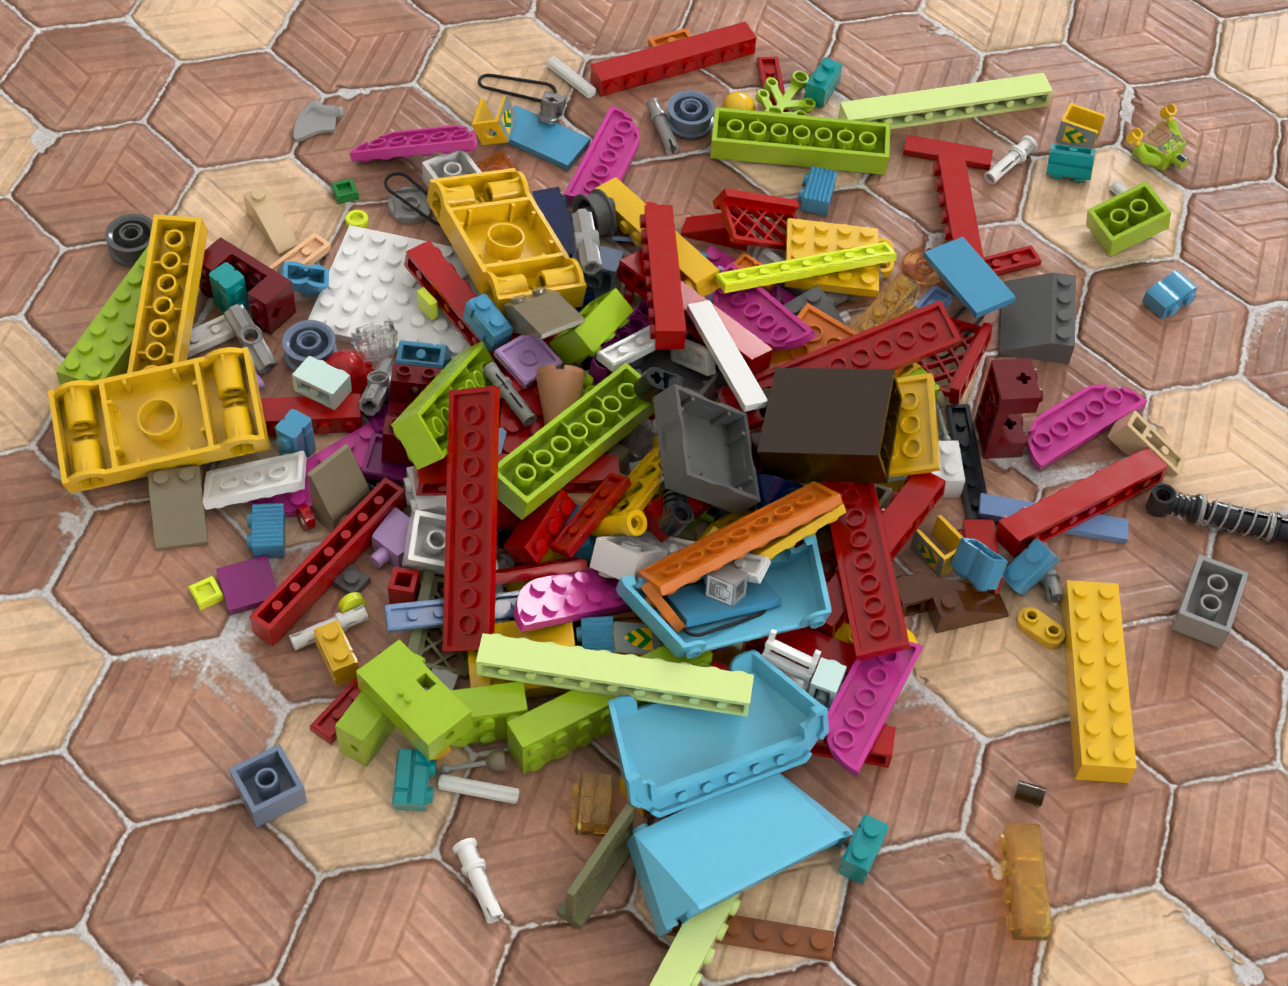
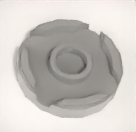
M407 186L396 190V194L427 216H431L433 211L427 203V196L417 187ZM394 195L389 197L388 210L391 217L397 222L414 225L427 220Z

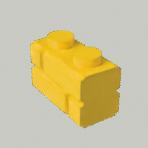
M335 620L314 629L316 646L335 686L353 681L357 677L356 671L359 669V662L339 621Z

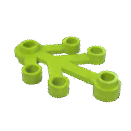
M795 71L790 80L791 86L783 96L778 87V81L771 77L765 81V90L759 89L755 96L756 101L763 104L764 112L807 116L806 112H812L816 105V102L811 98L792 100L797 91L806 87V83L809 80V76L803 71ZM769 92L772 93V96L777 104L776 106L772 105L769 99ZM784 109H803L796 110L795 112H783Z

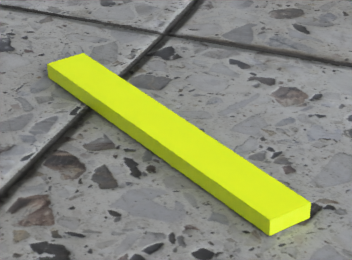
M887 242L717 273L715 281L724 293L896 261L897 254Z

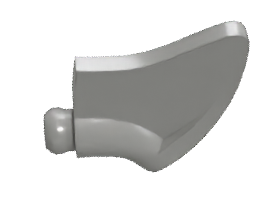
M317 100L312 101L302 110L297 118L293 134L294 141L300 142L321 133H335L337 118L344 117V108L342 106L323 105Z

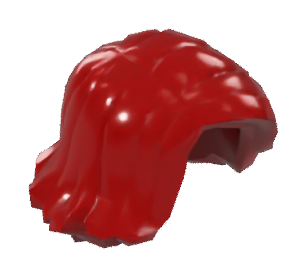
M350 350L334 352L325 361L328 365L338 370L341 369L350 375L352 388L350 394H363L368 385L367 375L374 371L370 361L365 360Z

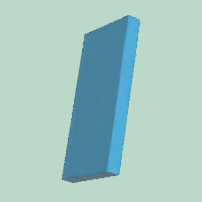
M517 105L513 107L517 117L510 140L507 143L568 171L590 145L589 137L557 123L548 124L538 120L537 114ZM493 130V136L497 135V133Z
M964 237L924 252L923 258L975 319L1015 302L1016 296Z
M764 578L761 584L747 581L746 595L733 607L705 596L706 584L704 582L680 587L675 593L663 596V599L686 627L779 607L782 600Z

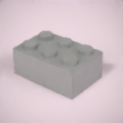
M1199 554L1191 570L1171 630L1222 648L1230 633L1249 572Z

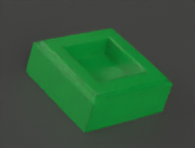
M352 178L331 183V190L337 205L359 199V193Z

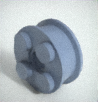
M685 90L674 94L669 99L667 104V121L674 134L690 140H696L712 130L715 104L708 95L699 91Z
M305 320L295 323L286 330L282 338L285 362L293 371H296L308 356L325 362L334 352H337L334 331L327 324L320 321Z

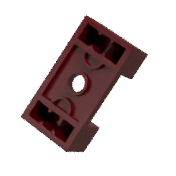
M221 237L205 250L199 289L205 296H210L214 299L209 278L210 272L223 263L228 262L244 276L252 321L261 331L264 330L272 335L296 313L291 280Z
M1031 358L991 361L974 419L983 459L1022 457L1024 448L1028 446V435L1026 432H1023L1022 414L1036 413L1039 403L1043 401V390L1041 387H1038L1037 383L1038 372L1036 368H1033Z
M393 364L388 414L385 416L381 462L414 465L409 460L403 444L396 438L391 424L442 371L441 368Z

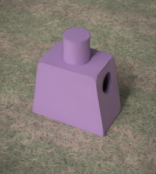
M396 507L392 509L372 535V546L375 552L369 557V560L378 569L387 561L395 567L403 568L402 563L410 517Z

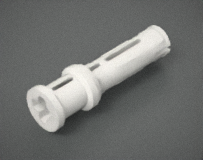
M1028 135L1023 136L1019 144L1009 149L1008 155L984 174L985 181L990 185H994L1016 164L1023 163L1029 154L1035 153L1038 149L1035 139Z
M466 838L453 846V853L458 855L460 859L462 874L465 877H469L486 922L488 924L495 923L502 919L504 914L484 871L486 869V862L480 858L476 848L477 841L475 838Z

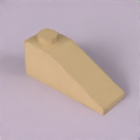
M265 186L243 194L246 213L279 257L288 253L299 244L275 199Z
M1136 410L1116 421L1107 436L1123 453L1129 456L1133 452H1139L1148 447L1168 465L1166 472L1173 476L1179 474L1186 460Z

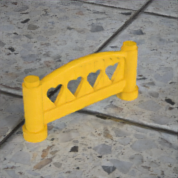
M658 435L654 438L655 447L627 476L632 485L591 535L595 537L620 534L639 536L645 532L647 519L642 511L658 491V481L660 480L658 475L662 472V469L658 467V463L661 461L658 456V451L660 450L657 442ZM656 468V470L652 474L647 476V473L650 470ZM641 485L643 486L641 490L634 493V490ZM630 503L627 508L620 511L623 505Z

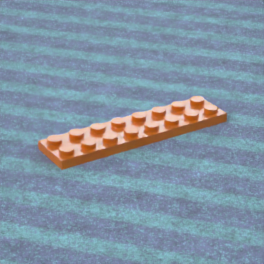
M813 481L637 571L638 576L643 578L645 583L649 581L660 595L673 594L683 585L694 583L701 576L721 569L724 564L743 558L747 552L766 546L772 539L789 534L790 530L810 523L813 518L821 514L832 512L834 507L843 503L841 495Z

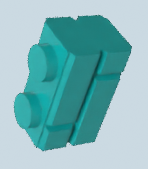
M823 58L806 83L804 99L811 98L816 102V107L823 108L840 83L843 65L832 59Z
M1052 143L1046 174L1051 175L1054 179L1073 178V181L1080 183L1091 180L1096 150Z
M228 262L223 263L210 272L209 278L215 306L220 311L226 312L231 306L243 304L247 311L249 309L244 276Z
M398 749L392 805L395 810L426 812L428 803L433 804L434 787L430 786V776H436L437 760L432 759L429 761L419 750Z
M864 814L841 860L838 873L859 884H864L884 843L889 826Z

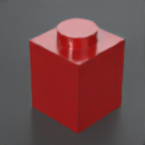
M393 567L388 585L389 604L416 602L418 600L421 588L419 570Z

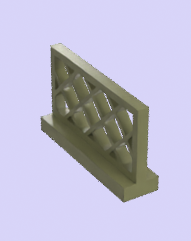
M425 569L418 601L442 599L436 589L437 585L444 587V578L434 576L435 571ZM437 627V630L443 636V627ZM436 628L411 630L408 648L420 656L432 651L438 658V661L433 664L425 662L431 671L432 668L437 670L446 669L457 674L458 678L467 679L469 669L468 652H466V656H464L463 652H453L443 657L437 647L443 644V638L433 643L427 636L428 632ZM458 656L464 664L463 670L452 668L447 661Z
M628 802L567 890L566 898L557 910L558 917L580 930L631 856L627 841L633 835L635 806Z

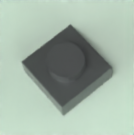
M350 564L333 582L335 588L347 595L353 592L361 593L371 583L368 575Z

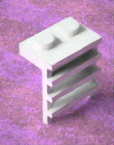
M772 629L765 643V650L762 656L804 691L809 693L810 684L821 651L816 649L813 657L775 640L777 631ZM771 650L809 667V669L771 652Z

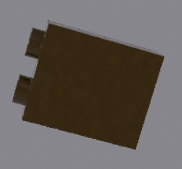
M775 368L771 388H762L763 393L768 399L767 407L759 409L761 417L764 418L762 429H753L750 436L752 459L761 460L768 480L887 484L903 399L894 369Z

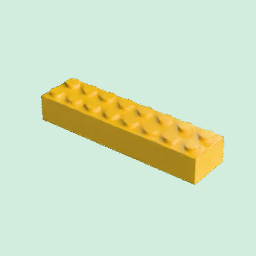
M154 214L127 373L181 362L188 358L208 229L200 217Z
M1067 580L1062 591L1064 598L1061 601L1063 628L1066 634L1064 649L1075 780L1129 783L1137 767L1119 585L1116 583Z

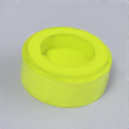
M362 210L350 211L345 217L347 228L349 225L367 229L369 225L368 215Z
M353 592L345 595L340 600L338 607L341 613L361 604L366 607V601L360 593Z

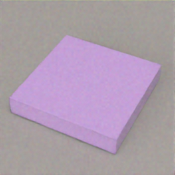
M520 335L494 352L497 360L524 389L537 382V368L556 364V369H559L563 365V361L543 339Z

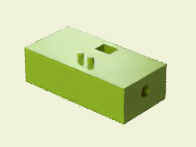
M400 639L356 671L358 688L429 761L472 728V712Z
M414 653L425 664V658ZM362 691L335 725L339 752L367 767L396 728Z

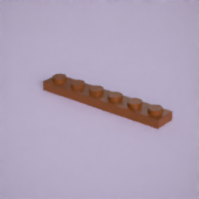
M729 915L725 922L729 927L722 941L718 939L715 941V943L831 962L835 931ZM680 919L677 920L679 924L673 927L672 931L666 935H677L682 926Z

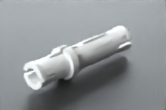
M361 604L349 611L335 613V616L289 635L294 650L297 651L309 644L315 643L313 630L317 627L336 620L339 621L343 631L347 632L348 628L369 620L365 607Z

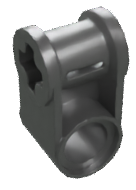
M545 91L541 100V111L538 114V120L548 124L557 123L559 117L564 112L567 96Z

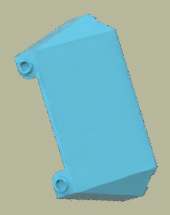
M815 534L803 538L801 546L785 549L770 560L771 564L764 579L782 598L781 606L767 609L765 614L755 619L705 636H689L683 630L677 634L672 626H669L658 615L660 614L659 610H654L644 600L647 595L640 588L645 584L643 578H639L636 582L634 575L621 577L616 587L617 594L676 658L684 656L694 658L705 651L767 637L772 629L776 630L777 634L808 626L810 628H818L826 623L825 621L832 612ZM705 575L701 576L698 581L687 583L682 587L704 582ZM761 611L687 627V630L693 633H701Z
M754 649L737 655L730 664V671H744L747 674L754 675L748 717L654 702L637 708L636 700L630 695H622L608 700L610 722L628 801L631 805L637 808L641 807L652 815L661 818L804 764L811 757L812 753L810 750L819 738L823 740L829 732L828 708L820 704Z
M778 773L690 806L649 827L647 823H644L632 830L633 835L628 839L627 846L656 933L660 938L670 933L672 928L679 924L677 920L680 919L682 924H684L694 916L825 849L828 850L843 844L854 834L850 828L785 776Z

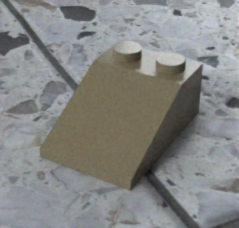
M545 286L533 289L532 294L527 296L524 294L511 298V302L504 304L507 319L514 327L513 333L543 339L585 322L584 317L556 290L546 289Z
M347 444L343 445L307 473L314 518L330 532L371 492Z
M200 465L148 471L156 551L208 545L206 510L202 503L204 482Z

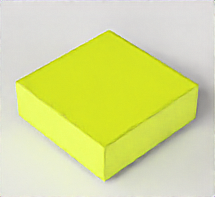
M422 287L416 291L417 306L432 321L438 317L437 300Z
M213 576L188 586L199 610L224 600L223 594Z

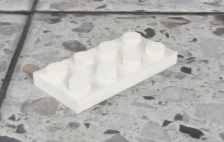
M304 451L207 471L202 501L205 510L222 508L236 503H246L250 500L264 497L270 498L274 495L305 489L307 458Z

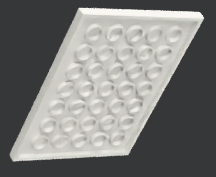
M349 225L329 271V286L319 293L308 320H316L327 324L334 331L336 340L394 353L398 351L400 340L447 345L452 351L451 360L460 351L471 347L439 307L438 317L431 321L417 306L416 291L422 287L405 268L404 262L406 251L426 241ZM432 242L435 247L441 250L443 257L453 264L460 277L469 283L471 290L479 296L478 290L454 248Z

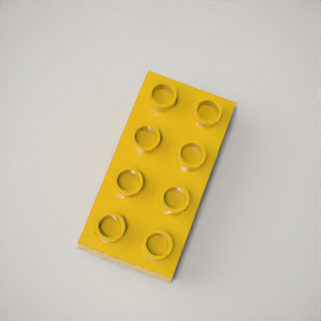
M510 168L429 180L427 203L479 294L486 293L506 319L507 315L504 304L511 302V298L514 296L530 295L533 289L543 286L546 289L556 290L573 308L583 306L587 284L584 281L582 268L575 258H570L531 196L526 177L521 171Z
M248 347L220 348L211 351L204 357L94 381H70L59 385L54 390L48 391L63 486L70 494L148 477V471L202 465L270 449L254 361Z

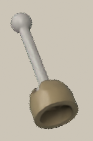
M939 390L936 401V414L943 435L942 441H952L951 437L947 434L940 410L945 405V397L943 392Z
M494 750L488 754L486 760L451 766L442 764L440 772L447 775L450 771L486 765L492 771H506L504 750Z

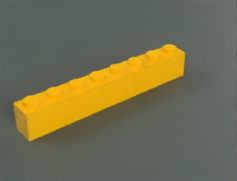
M617 177L595 188L601 189L608 197L614 200L616 221L622 233L628 234L635 245H640L641 247L645 245L641 244V229L644 228H640L639 218L640 214H644V205L647 204ZM675 230L681 281L703 297L719 289L720 287L715 281L719 269Z

